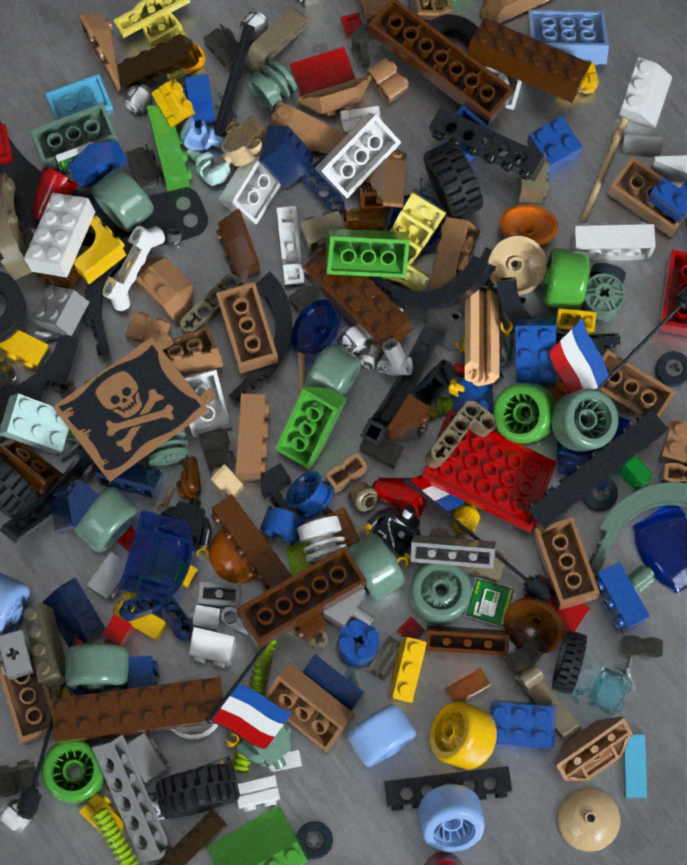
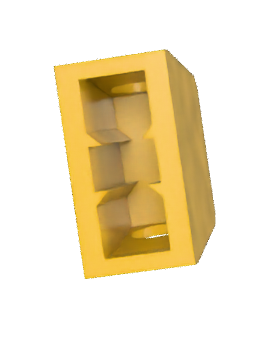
M559 309L556 329L568 333L583 318L588 335L594 336L597 312Z

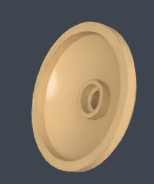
M510 236L501 240L494 246L488 258V262L496 266L490 277L492 283L497 287L496 278L516 277L519 295L527 294L534 290L542 282L546 273L547 262L544 251L534 240L525 236ZM514 260L517 261L516 267L511 266V263Z
M582 788L570 793L562 801L558 810L557 823L562 837L572 847L581 851H598L608 846L617 836L620 828V813L614 800L605 792L595 788ZM588 815H593V822L587 820Z

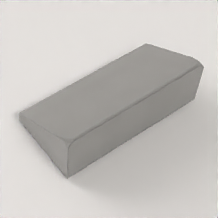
M625 133L622 140L621 153L645 157L660 156L664 138Z

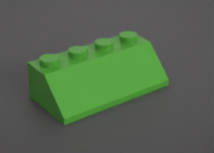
M147 106L149 122L167 192L189 187V179H192L190 167L186 168L185 162L188 159L186 151L181 150L180 144H183L180 137L181 132L177 133L176 127L179 124L170 127L158 106Z
M328 228L326 273L406 278L410 245L407 232Z
M304 387L275 450L305 468L310 469L318 460L347 398L330 388Z

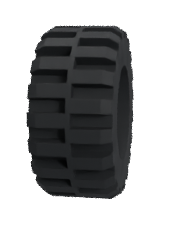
M449 141L427 151L423 156L425 168L432 187L448 216L461 219L481 210L484 205L481 189L473 169L460 146L456 142Z
M0 458V512L12 519L30 505L36 497V492L19 473Z
M228 763L208 765L176 773L160 779L155 786L161 815L167 819L189 816L223 807L236 802L240 797L234 767Z

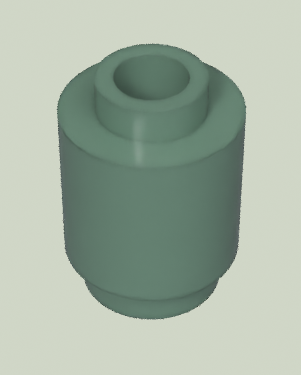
M640 565L628 575L637 593H640L654 581V572L650 567Z

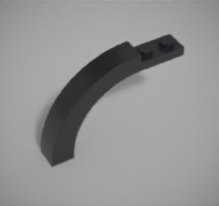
M130 235L121 239L125 245L123 250L126 256L92 283H87L84 298L89 301L84 312L87 326H91L94 338L98 337L99 344L96 345L98 356H102L104 362L112 360L102 317L104 299L102 290L108 277L113 278L126 260L133 246L132 243L128 242Z
M473 255L467 266L455 279L440 288L430 291H410L384 277H367L375 285L382 286L380 290L389 294L388 298L397 304L420 310H437L451 307L472 296L487 282L496 266Z
M270 271L256 283V288L269 305L274 317L275 336L273 342L278 355V363L256 369L229 394V400L234 405L241 402V393L248 394L253 388L255 390L262 385L263 379L270 384L282 369L291 348L293 323L290 303L283 287Z
M516 277L496 278L500 302L514 327L516 319H534L521 302L517 290ZM556 332V344H557L566 334H561V333H557V332ZM619 333L589 335L595 346L615 348L616 345L621 344Z
M423 326L408 356L413 362L412 373L410 375H398L380 407L368 419L360 437L377 446L386 438L387 427L408 395L413 394L442 334Z
M82 447L67 470L44 495L1 527L0 531L16 544L32 531L40 530L53 519L50 502L54 497L52 493L59 485L63 486L77 480H81L86 484L92 477L98 466Z

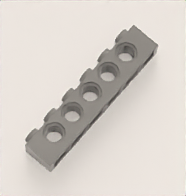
M122 734L103 739L93 746L92 749L141 863L158 860L167 854L171 847Z

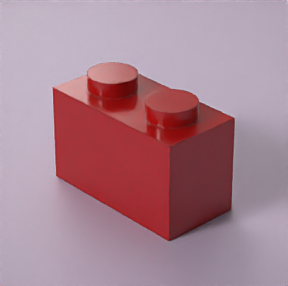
M113 615L102 634V638L105 644H115L126 648L135 629L131 623Z

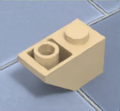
M225 464L221 468L217 467L211 474L212 488L224 499L231 494L236 498L244 489L243 484Z

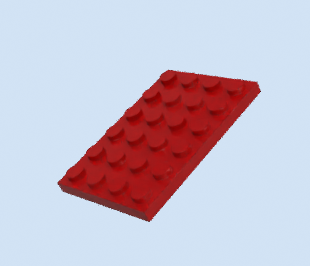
M449 410L446 413L437 439L456 415L455 412ZM455 424L456 427H457L459 430H461V427H460L459 425ZM469 429L440 467L431 468L426 464L420 480L530 532L533 529L534 523L526 515L529 510L527 506L535 499L540 501L544 497L543 493L548 488L557 462L519 443L509 441L495 431H491L486 437H479ZM445 439V442L450 444L449 440ZM438 451L435 456L438 458L441 452Z

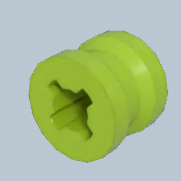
M452 395L436 397L437 416L447 413L449 410L453 411Z

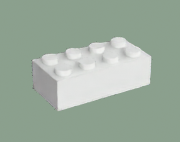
M368 113L315 169L340 196L348 198L400 145L401 141L377 115Z
M52 193L24 257L32 272L68 277L95 214V210L88 198Z
M623 222L617 225L600 223L590 226L587 223H581L574 227L570 239L571 250L587 253L589 261L650 260L656 247L654 224L640 222L637 225H629V223Z

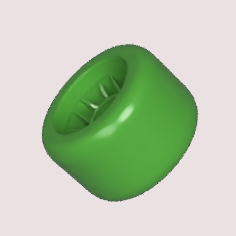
M554 248L550 252L543 284V302L545 305L569 310L581 308L589 278L590 263L587 253L564 248Z
M533 382L516 383L506 387L498 394L493 405L492 415L497 420L496 429L504 438L515 443L524 444L543 439L552 431V411L556 404L553 395L542 385ZM526 407H529L531 411L530 417L525 415Z
M88 741L55 744L49 749L43 759L41 768L43 783L46 789L62 802L69 804L87 802L94 795L98 794L105 784V777L92 749L94 745ZM74 767L81 769V774L77 778H72L70 775Z

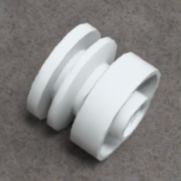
M338 516L316 518L297 528L301 542H311V545L303 549L304 553L314 552L306 556L307 563L318 562L344 546L347 548V545H338L345 541L344 537H334V534L342 530Z

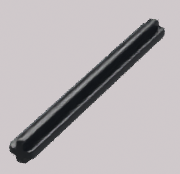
M249 24L243 27L214 125V133L219 136L224 135L255 31V27Z

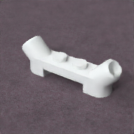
M137 226L131 233L128 242L132 243L133 246L117 277L114 279L109 276L102 290V295L111 300L113 309L124 311L130 307L128 290L136 280L140 267L145 263L150 249L164 243L165 236L159 227L155 226L146 229L142 226Z

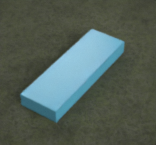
M632 734L624 750L625 798H647L644 734Z

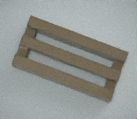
M389 635L367 671L385 681L395 666L397 654L384 675L380 674L395 648L399 647L400 641L395 640ZM390 642L393 643L378 669L374 670L373 668Z

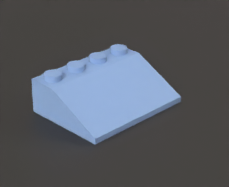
M528 10L529 37L590 63L594 62L595 65L607 64L609 43L604 11Z

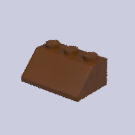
M240 208L236 209L218 222L219 229L216 230L219 241L224 242L225 247L222 249L225 258H229L232 264L229 265L231 274L236 275L241 280L260 275V267Z
M409 394L387 427L385 443L390 445L417 439L419 434L423 435L429 426L430 407Z
M11 439L0 444V458L19 473L32 486L37 495H44L63 474L24 443Z

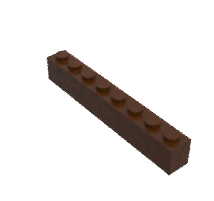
M232 494L212 507L211 518L217 526L221 525L223 527L224 536L229 542L233 541L236 545L235 551L240 558L244 557L248 563L246 565L252 574L256 573L260 578L258 582L264 590H269L292 577L291 573ZM319 614L296 627L294 631L300 640L304 639L308 643L327 630L328 624Z

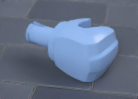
M188 118L180 135L186 148L201 151L203 149L208 150L210 146L221 148L224 137L215 135L214 128H207L204 120H201V127L196 128L194 126V118Z

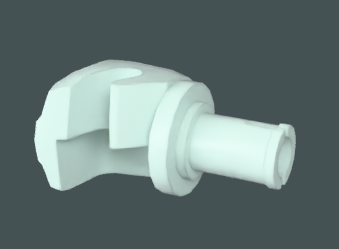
M190 148L187 150V156L196 163L195 170L209 185L221 184L227 179L230 174V167L227 161L218 164L214 162L215 157L210 152L203 154L199 150Z

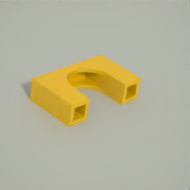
M96 214L93 216L86 232L96 235L95 241L73 263L77 272L88 284L92 283L126 256L123 247H125L123 242L118 237H113L114 234L108 226H102L103 223Z
M155 545L153 549L150 548L146 553L144 565L137 568L134 574L136 578L133 583H129L123 592L125 596L122 601H118L115 604L113 615L122 618L119 614V609L123 602L140 596L144 585L155 578H167L189 590L199 573L198 569ZM153 614L133 621H127L133 625L135 631L156 643L167 627L164 620Z

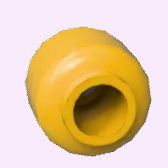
M471 504L461 505L455 509L452 515L471 532L476 529L480 520V514ZM451 520V525L455 532L467 535L464 530Z

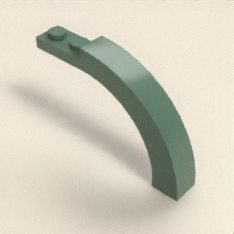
M667 482L651 485L630 494L619 502L607 515L600 527V533L605 536L600 537L597 544L599 550L597 554L593 553L589 560L592 572L596 575L599 573L619 531L634 516L658 506L674 505L687 508V483Z

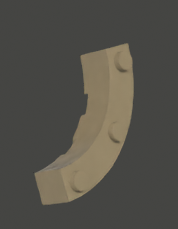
M6 173L0 175V252L3 256L1 263L8 275L17 280L32 271L24 260L28 247L17 223L18 217L14 210L15 184L11 178H8Z

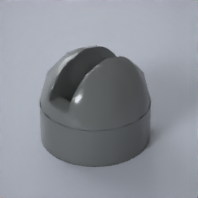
M178 229L166 230V241L169 244L174 242V245L181 241L182 231Z

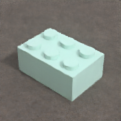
M15 394L9 397L0 427V435L48 453L56 454L62 452L69 428L54 410L53 406L21 394Z

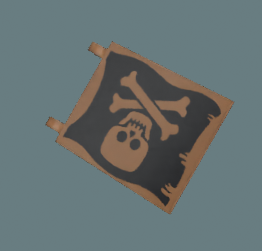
M168 333L163 335L157 342L150 337L53 406L54 410L109 482L207 413L209 409L205 404L210 403L216 398L211 388H208L201 396H198L163 352V349L173 344L172 338Z

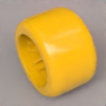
M452 702L444 706L434 718L430 730V746L434 755L446 764L468 770L477 768L487 761L494 750L497 738L496 724L492 716L484 709L464 702Z

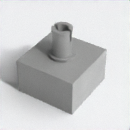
M364 589L323 612L324 620L339 630L350 623L353 618L358 621H364L370 626L376 616L360 608L361 603L365 599L366 590Z

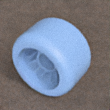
M0 573V636L16 631L23 619L22 611L28 607L30 599L29 588L24 583L3 573Z
M393 703L359 723L348 733L347 739L361 762L365 766L371 767L399 752L402 747L416 736V730L403 709L398 704Z
M457 784L442 785L429 791L419 804L418 814L421 832L426 843L432 848L444 852L461 851L471 847L482 837L485 828L480 799L472 789Z

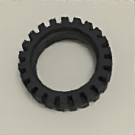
M570 630L566 632L554 669L552 689L572 694L581 672L580 669L587 645V635Z

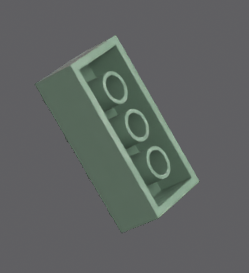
M103 103L30 130L43 166L53 170L59 168L56 155L89 142H118L117 135Z

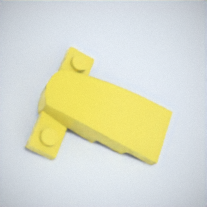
M142 0L133 10L113 21L123 38L142 29L152 49L159 43L172 40L176 35L188 37L183 31L182 25L171 12L190 3V0ZM178 69L166 76L169 81H172L174 79L178 80L189 73Z
M412 192L393 227L390 229V231L407 232L410 239L406 278H384L398 281L413 291H422L430 276L412 264L429 242L447 212L415 192Z

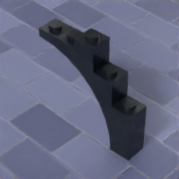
M60 336L54 351L46 363L34 375L16 386L0 391V424H2L9 397L12 395L21 394L44 403L49 386L57 391L69 390L81 349L79 340Z

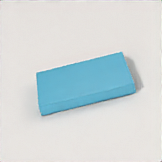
M100 74L45 93L55 120L101 103L104 104L106 111L113 110Z

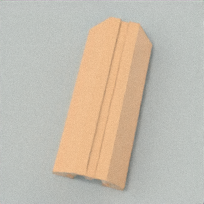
M478 290L465 300V380L473 382L476 386H483L494 383L499 378V295L492 291L485 293Z

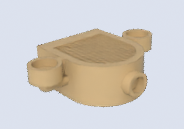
M252 115L241 124L236 120L229 122L225 129L228 135L221 144V149L224 152L221 156L223 160L227 161L228 164L232 163L234 166H243L252 162L261 153L267 127Z

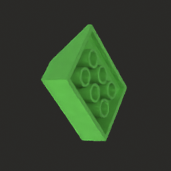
M280 805L206 847L214 865H303L310 861Z

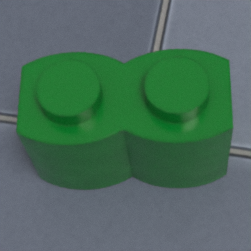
M636 455L621 468L618 474L635 492L649 485L652 481L651 476L653 473Z

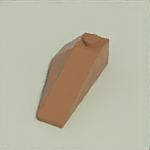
M102 14L79 15L85 37L117 93H122L111 35L113 27L108 19L105 20Z
M279 101L269 122V126H289L311 151L329 154L347 135Z
M394 150L366 179L367 182L371 183L372 190H376V196L383 206L403 207L407 153L400 150Z

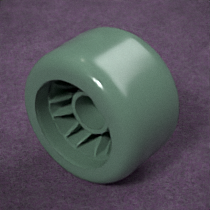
M115 168L107 173L91 190L93 198L104 213L125 232L133 231L154 211V206L144 190L128 173L120 168Z
M328 344L311 366L302 389L304 387L330 388L346 397L358 376L362 364L361 360L337 344Z
M591 388L577 390L564 395L555 404L551 418L552 430L557 440L570 450L583 452L598 449L609 443L614 437L618 427V412L613 401L605 393Z
M107 487L99 493L92 506L73 530L95 552H104L116 543L130 528L138 515V508L119 489Z
M368 534L347 548L367 580L364 590H366L367 595L372 600L378 601L383 599L405 583L404 574L396 558L377 534Z
M424 564L414 574L409 588V600L414 612L422 620L436 625L449 624L460 618L466 611L472 594L468 575L460 566ZM443 586L447 592L444 595H439L436 593L435 588Z
M89 643L74 645L67 649L65 654V683L69 688L83 691H110L124 688L127 685L129 679V655L125 647L115 644Z

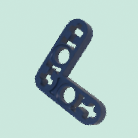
M327 153L310 166L309 171L302 175V181L304 186L327 211H339V214L342 215L345 210L344 200L315 169L328 155ZM308 175H309L310 177L315 176V177H314V181L317 183V186H316V187H315V183H314L312 180L307 181V180H308ZM321 188L328 189L329 194L326 197L318 194ZM331 198L336 205L340 204L339 210L337 208L332 209L333 204L330 201Z
M157 589L123 602L119 609L120 616L126 621H133L158 612L179 640L187 641L193 634V624L171 593L165 589ZM141 602H147L150 608L144 607ZM168 612H174L177 618L171 617Z

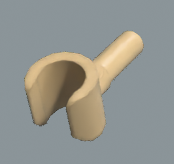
M169 487L163 501L157 503V511L162 504L166 506V509L169 508L168 502L173 493V487Z

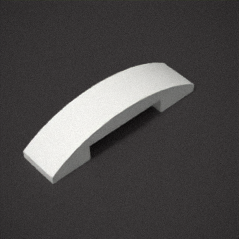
M296 206L277 208L285 285L304 283Z

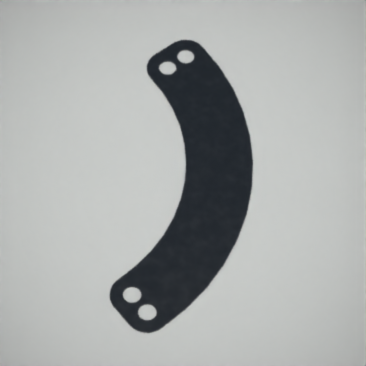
M9 138L13 162L0 164V175L6 173L8 178H11L15 184L14 210L18 220L36 230L40 221L33 218L35 214L31 213L41 171L22 155ZM189 187L149 195L148 197L154 206V211L139 225L146 229L156 226L163 231L165 240L163 244L155 246L159 247L169 245L166 241L167 229L182 231L181 241L199 236L207 228L208 216L198 193ZM75 190L71 195L88 198L95 210V214L102 221V226H108L113 232L114 238L118 237L121 240L133 232H125L120 229L104 213L92 194ZM181 197H186L191 202L190 207L186 210H180L176 206L177 200ZM194 214L198 218V222L194 227H187L184 224L183 219L186 215ZM86 233L81 245L91 247L96 235Z

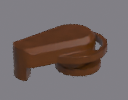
M192 456L180 461L184 470L181 472L180 480L176 483L178 494L183 499L189 497L196 498L201 493L198 463L196 457Z

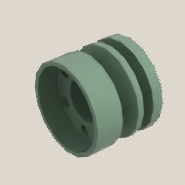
M270 59L267 65L261 67L262 74L255 72L246 79V84L255 99L265 109L273 111L278 101L282 102L281 97L288 99L290 94L297 91V85L289 72L278 61Z
M603 273L591 277L588 280L586 295L580 308L581 311L597 312V323H605L614 319L624 302V286L619 279L610 274Z
M185 429L148 454L149 464L153 466L170 465L190 456V450L187 448L188 442L180 440L186 435Z

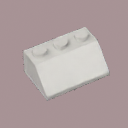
M638 57L618 117L626 118L629 121L655 129L672 76L657 63Z
M260 155L252 162L238 167L218 199L231 212L240 208L243 219L257 225L281 186L259 162Z

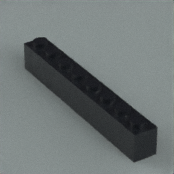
M653 410L648 414L646 412L640 414L636 418L638 422L633 426L628 424L620 431L622 435L617 439L614 436L602 451L597 449L590 455L591 460L587 463L582 461L574 468L576 472L571 476L566 474L559 480L560 485L556 488L551 486L543 493L545 497L540 501L535 499L527 506L529 510L526 515L541 532L555 523L619 471L629 460L640 454L667 431L668 427Z

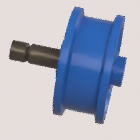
M317 471L306 472L298 477L290 486L286 494V504L290 508L296 509L297 514L305 519L312 518L320 512L330 517L333 511L327 505L332 498L333 487L329 482L322 481V476Z

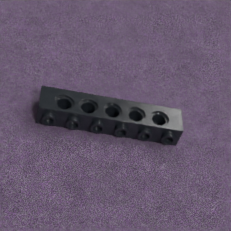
M441 107L429 125L431 136L434 139L456 142L469 155L482 157L488 164L493 165L495 163L504 171L517 173L520 178L526 181L529 179L535 181L546 162L543 153ZM450 128H456L454 132H447ZM467 136H473L471 140H464ZM483 144H491L488 148H482ZM502 151L508 152L505 156H499V153ZM519 159L525 160L523 164L516 163Z
M509 766L384 781L386 808H391V811L404 810V806L412 805V809L419 808V804L424 797L421 793L423 787L429 786L433 790L444 784L463 786V783L466 781L473 783V791L477 794L480 801L487 800V796L495 795L496 799L508 797L507 793L512 792ZM492 779L495 783L494 789H486L484 787V780ZM403 789H409L412 792V798L405 800L401 797L400 792Z

